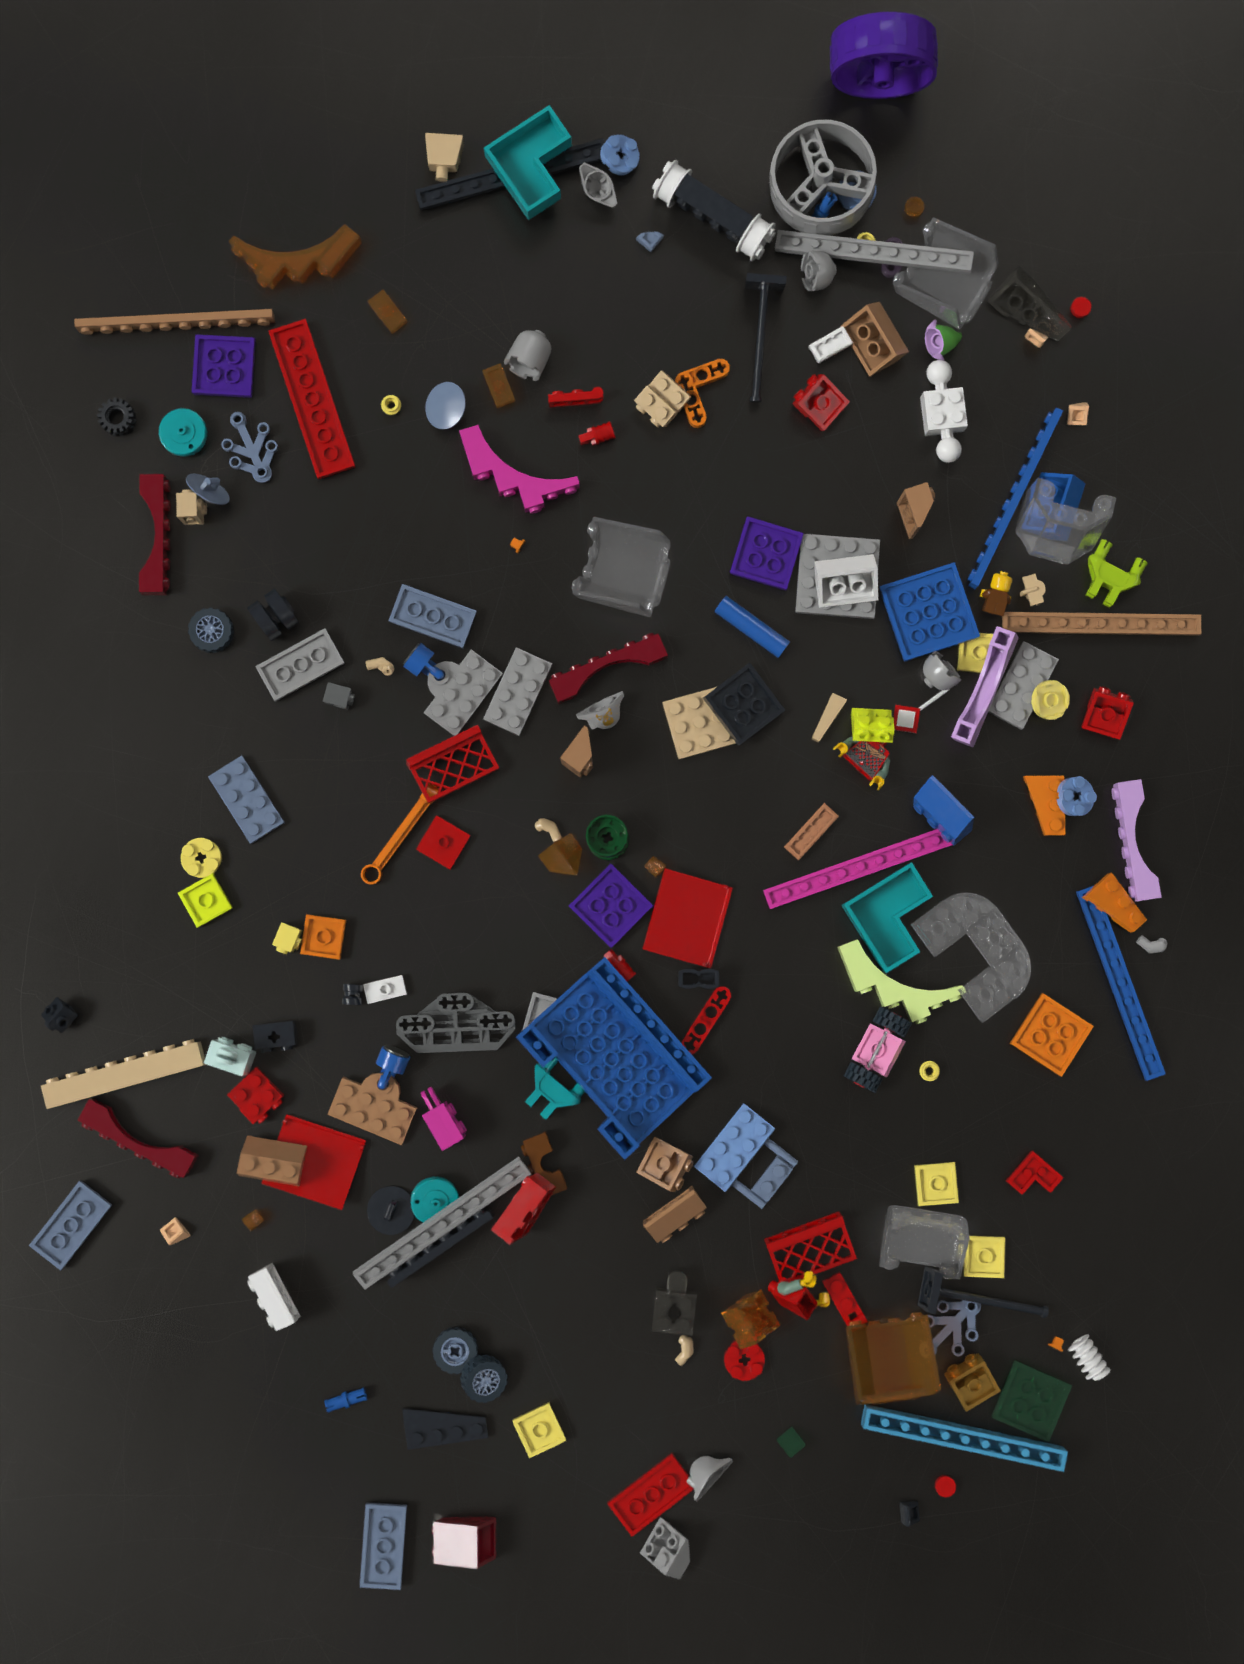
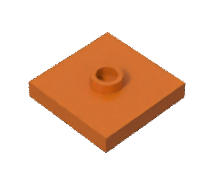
M306 914L300 954L341 960L347 920Z

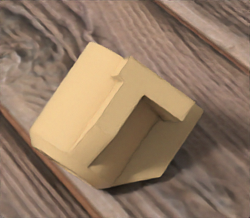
M1036 574L1023 577L1025 589L1020 592V597L1025 596L1029 600L1030 606L1044 603L1042 596L1045 593L1044 583L1037 580Z

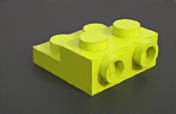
M852 708L853 741L893 743L895 730L892 710Z

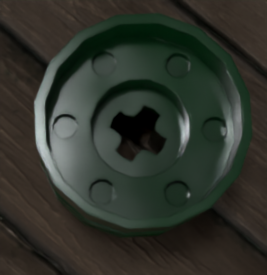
M601 815L592 820L587 827V844L596 857L602 860H614L623 855L628 848L629 836L627 828L619 818L613 815ZM610 834L613 841L605 843L603 837H608Z

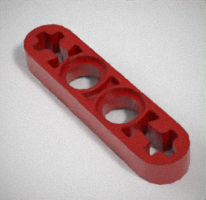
M720 986L713 991L681 1041L686 1048L684 1043L690 1042L693 1038L689 1037L691 1032L695 1037L701 1038L700 1042L694 1041L693 1046L695 1049L689 1050L691 1055L697 1052L730 1001L731 992L728 988ZM725 990L727 999H721L719 1004L723 1006L720 1009L716 1004L711 1003V1000L714 999L716 1001L719 997L717 992ZM709 1006H713L717 1010V1014L713 1018H709L705 1014ZM698 1023H703L706 1026V1031L702 1035H698L695 1032V1026Z

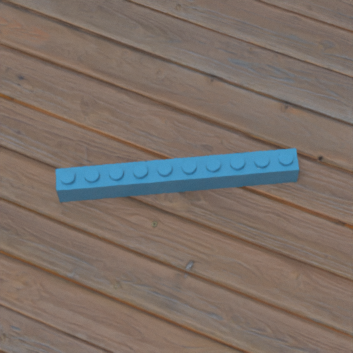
M869 1404L864 1405L861 1420L863 1429L1063 1472L1068 1453L1063 1446Z

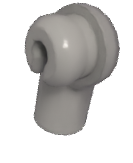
M1143 935L1136 941L1148 953L1163 952L1168 945L1164 938L1151 942Z

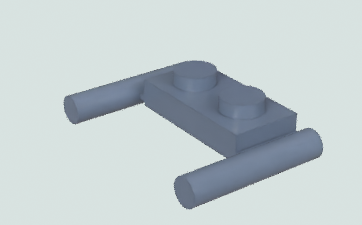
M770 1138L767 1139L764 1145L776 1153L777 1156L752 1189H748L737 1179L732 1184L735 1189L761 1209L771 1199L798 1163V1160Z

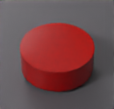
M1085 297L1076 298L1071 304V313L1077 318L1086 317L1091 311L1090 301Z
M942 1475L936 1479L935 1489L940 1496L950 1497L955 1493L956 1484L950 1476Z

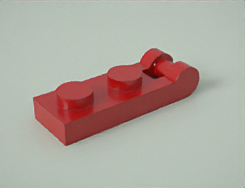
M595 387L592 391L583 392L582 389L572 390V393L554 391L552 394H548L549 407L598 404L603 401V390L600 387Z
M840 1272L822 1281L850 1332L855 1330V1327L861 1323L864 1325L868 1322ZM855 1311L857 1317L850 1320L848 1315Z

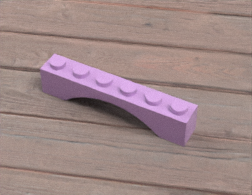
M996 627L978 682L952 733L951 738L955 741L974 747L1019 637L1015 632Z
M1142 780L1113 784L1112 797L1113 800H1116L1117 804L1115 816L1120 822L1118 834L1120 839H1123L1124 847L1121 850L1122 856L1126 859L1127 863L1125 875L1130 881V886L1128 887L1129 896L1133 898L1134 902L1162 898L1158 877L1146 866L1136 844V817L1145 799Z

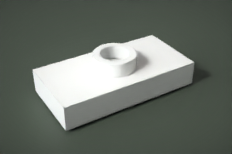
M842 326L810 344L809 349L819 364L851 346L853 342Z
M403 975L363 984L367 1004L407 995Z

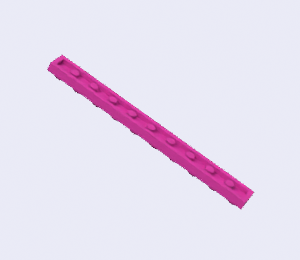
M936 829L763 890L769 909L953 844L951 842L947 843L942 838L941 832Z

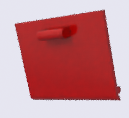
M665 868L643 950L711 968L733 888Z
M286 1114L277 1141L307 1146L300 1185L294 1186L262 1180L261 1184L342 1210L366 1140Z

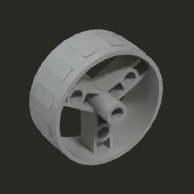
M815 120L794 128L782 139L776 148L770 168L771 198L781 218L792 228L802 233L828 236L841 233L855 225L868 210L874 196L877 169L871 146L853 127L834 120ZM822 140L836 141L851 148L861 158L868 173L834 167L833 162L827 157ZM800 145L809 176L786 201L779 191L775 175L785 156ZM815 149L818 152L811 153L809 150ZM832 179L842 180L843 183H832ZM854 182L856 185L850 186L847 183ZM811 185H812V193L810 192V190H808ZM827 192L862 199L852 210L839 216L816 218L806 215L820 198L823 199ZM800 198H805V199H807L808 201H806V202H800L799 199H800Z

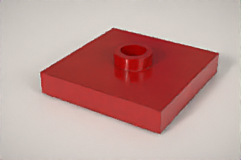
M436 815L416 850L451 870L471 835Z

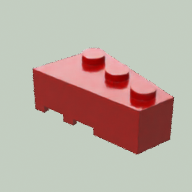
M539 1173L532 1176L528 1175L523 1180L521 1189L515 1194L511 1203L491 1229L509 1245L530 1232L556 1188Z

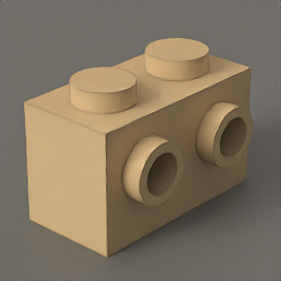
M182 490V493H176L178 519L184 525L204 524L207 504L204 503L203 499L192 490Z

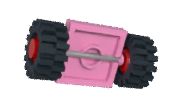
M879 1007L873 1022L884 1027V1030L870 1023L852 1057L854 1061L864 1065V1068L850 1062L844 1074V1077L852 1080L855 1084L874 1093L877 1092L883 1078L873 1074L872 1070L887 1077L905 1044L904 1040L892 1035V1032L905 1038L912 1025L911 1022L883 1007Z

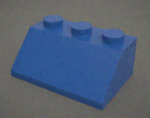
M1041 472L1023 528L1052 538L1068 539L1086 483L1073 474Z
M932 775L914 796L913 807L918 814H923L927 818V822L932 828H937L941 832L942 838L947 843L951 842L955 846L972 831L974 816Z

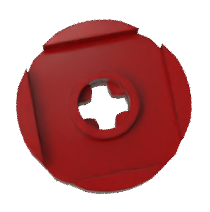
M743 1338L735 1340L730 1344L724 1354V1363L727 1371L733 1378L748 1381L762 1373L765 1357L763 1350L757 1343ZM743 1354H746L748 1358L750 1357V1361L746 1365L739 1362Z

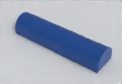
M728 596L723 598L715 610L716 614L777 658L780 657L790 643L789 640Z

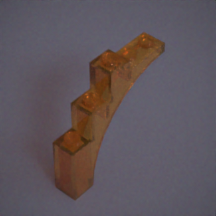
M344 224L333 236L324 242L295 252L262 250L246 244L236 236H233L229 243L232 246L231 251L238 257L243 256L246 258V263L255 270L256 281L264 288L268 286L273 290L285 274L292 281L296 282L298 280L301 284L304 283L315 268L322 275H329L333 278L361 245L362 241L358 234Z

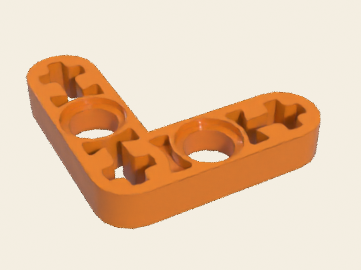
M724 359L711 361L681 372L676 376L675 382L684 390V385L679 384L681 378L689 380L687 382L689 391L686 392L696 398L695 404L688 405L686 403L683 407L690 425L694 428L704 426L707 418L696 388L723 379L728 375L730 367L729 363ZM719 364L721 367H725L723 373L715 371L713 372L714 377H711L709 367L712 368V371L716 370ZM699 371L707 372V379L699 380L697 378ZM695 408H697V415L702 416L700 423L697 420H692L695 416L693 412Z

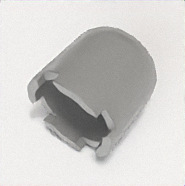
M539 330L523 331L517 336L504 359V364H509L511 366L509 370L524 379L529 376L533 377V381H537L551 354V344L545 337V334Z

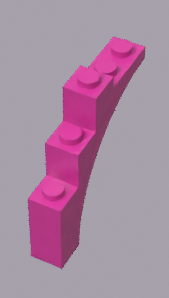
M478 425L459 430L474 480H485L493 474L500 496L509 497L515 495L516 491H519L525 512L537 513L544 507L543 499L553 500L559 494H572L580 488L577 476L566 479H542L516 471L504 463L491 450Z

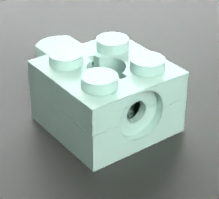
M218 1037L216 1040H211L204 1064L240 1076L250 1073L256 1051L252 1050V1046L243 1043L235 1045L233 1044L234 1040L226 1037Z

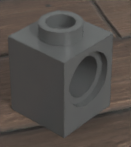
M328 682L323 702L348 710L349 705L352 706L354 703L355 694H353L351 688Z

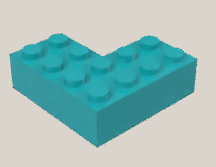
M548 105L485 146L484 153L486 159L528 220L561 199L559 187L543 164L571 147L572 139L551 106Z
M911 862L841 906L882 972L887 973L920 953V950L899 917L933 896Z

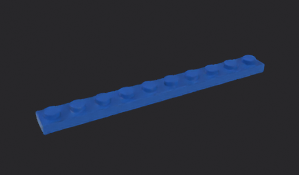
M1056 407L1053 412H1048L1044 420L1046 426L1044 430L1040 429L1035 439L1038 443L1036 447H1031L1027 455L1030 459L1027 465L1023 464L1019 472L1021 478L1019 482H1014L1010 490L1013 494L1010 500L1006 499L1002 507L1004 513L1002 517H997L993 525L996 528L993 535L989 534L985 542L987 548L985 552H980L976 560L979 565L976 570L972 569L968 580H970L969 587L976 589L979 586L1063 410Z
M1091 886L1077 891L1076 894L1144 1079L1148 1081L1166 1073L1109 918L1104 911H1099L1093 903L1082 898L1093 887Z

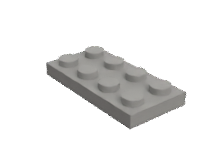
M324 628L255 667L276 702L345 663L330 635Z
M1023 641L994 696L988 713L1022 730L1033 710L1031 700L1034 689L1039 683L1049 679L1059 659Z
M516 648L483 720L520 736L552 667V663Z

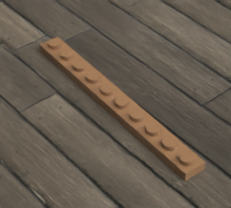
M272 309L82 318L74 320L75 328L79 332L90 335L97 331L109 334L117 330L124 333L137 329L149 332L157 328L168 331L176 327L188 330L196 326L202 329H208L216 325L227 328L236 324L241 327H247L250 324L256 323L261 326H267L270 323H275V314Z
M1004 612L1002 628L1015 633L1201 635V615Z

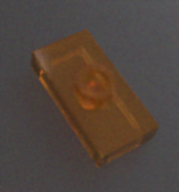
M384 290L368 300V304L392 334L407 323L406 318Z
M501 363L482 370L497 408L515 402Z

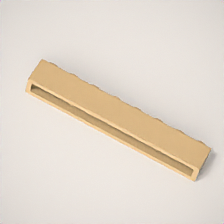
M194 1039L182 1042L183 1046L175 1048V1044L163 1047V1052L156 1053L155 1050L143 1053L144 1057L138 1059L136 1055L124 1058L125 1062L117 1064V1061L105 1063V1068L97 1069V1066L85 1069L86 1073L78 1075V1072L66 1074V1079L59 1080L58 1077L46 1080L47 1084L41 1085L46 1108H54L207 1065L204 1064L205 1056L201 1041L195 1042Z

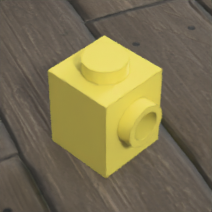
M281 922L272 945L277 947L276 951L287 955L288 951L294 953V950H298L301 945L302 939H300L303 930Z

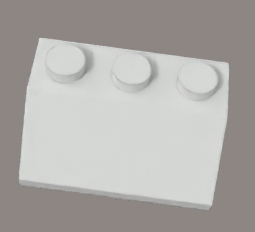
M874 554L814 562L819 608L878 600V567Z
M273 1263L248 1276V1285L252 1292L255 1291L258 1295L257 1302L262 1310L265 1309L268 1315L266 1318L271 1328L274 1327L278 1331L295 1323L300 1318V1314Z

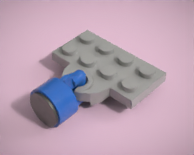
M418 643L404 661L403 667L416 677L420 672L428 676L427 685L435 698L424 714L455 736L503 673L473 650H470L460 665L448 661L436 664L430 660L434 652L422 643Z

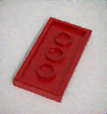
M671 1453L608 1501L607 1504L633 1537L694 1488L686 1482L690 1476L673 1453Z

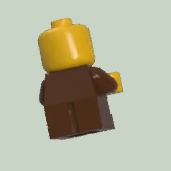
M1000 571V574L995 573L992 577L991 589H982L980 596L986 598L982 611L1004 616L1006 605L1010 604L1012 598L1007 593L1012 583V578L1008 576V573Z

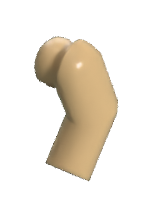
M383 657L366 661L367 670L378 668L386 676H390L394 672L393 664Z
M541 818L535 823L536 830L549 832L553 842L562 839L555 822Z
M682 1335L679 1338L682 1352L675 1358V1361L680 1366H683L694 1352L693 1340L687 1335Z

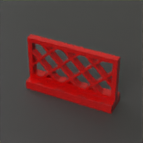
M478 725L406 759V764L428 804L499 769ZM480 740L483 746L481 753L470 750L471 744ZM455 751L466 752L463 762L452 759ZM468 753L479 756L477 766L465 763ZM444 759L448 761L445 771L434 767L437 760ZM481 759L490 760L493 767L487 770L480 768ZM451 762L462 765L459 775L448 772ZM464 766L475 769L473 777L466 778L461 776ZM422 767L430 769L428 779L420 778L416 770ZM433 771L444 774L441 784L430 781ZM446 775L458 778L455 786L448 787L443 785ZM428 784L440 787L438 794L429 797L426 791Z
M839 1211L764 1239L779 1281L782 1278L781 1273L784 1267L794 1270L792 1276L787 1279L791 1281L804 1279L805 1271L799 1269L803 1260L813 1263L809 1271H812L813 1275L857 1259L845 1227V1222ZM842 1228L843 1235L840 1241L830 1237L833 1230ZM819 1235L825 1238L821 1248L811 1244L814 1237ZM828 1240L838 1244L834 1253L824 1250ZM800 1242L806 1245L802 1255L792 1251L795 1244ZM841 1245L849 1248L851 1255L844 1258L838 1256ZM809 1247L819 1250L815 1260L806 1257ZM782 1249L787 1252V1255L782 1262L775 1258L773 1252ZM822 1253L832 1256L828 1264L824 1265L818 1262ZM791 1254L800 1257L796 1267L787 1264Z

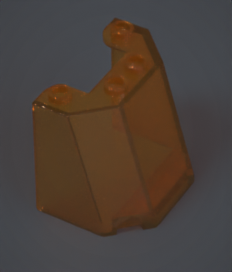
M922 1312L910 1314V1318H907L905 1321H901L900 1318H893L888 1320L889 1323L883 1324L880 1321L868 1322V1326L862 1324V1321L850 1322V1326H846L856 1405H873L917 1399L922 1396L935 1395L941 1390L928 1315H922Z

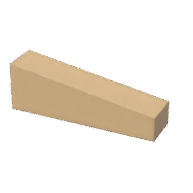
M832 693L812 736V740L816 742L821 740L847 699Z

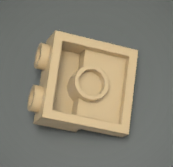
M661 370L634 401L637 403L636 408L641 413L645 414L647 412L652 417L650 421L657 427H660V425L667 427L691 396L668 374Z

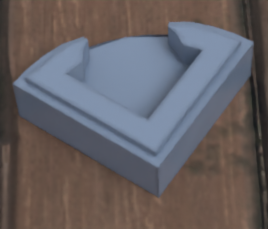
M655 231L644 232L638 235L636 240L652 252L664 235Z

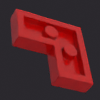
M1031 1150L1008 1177L1006 1182L1021 1195L1024 1194L1035 1180L1051 1193L1063 1177Z

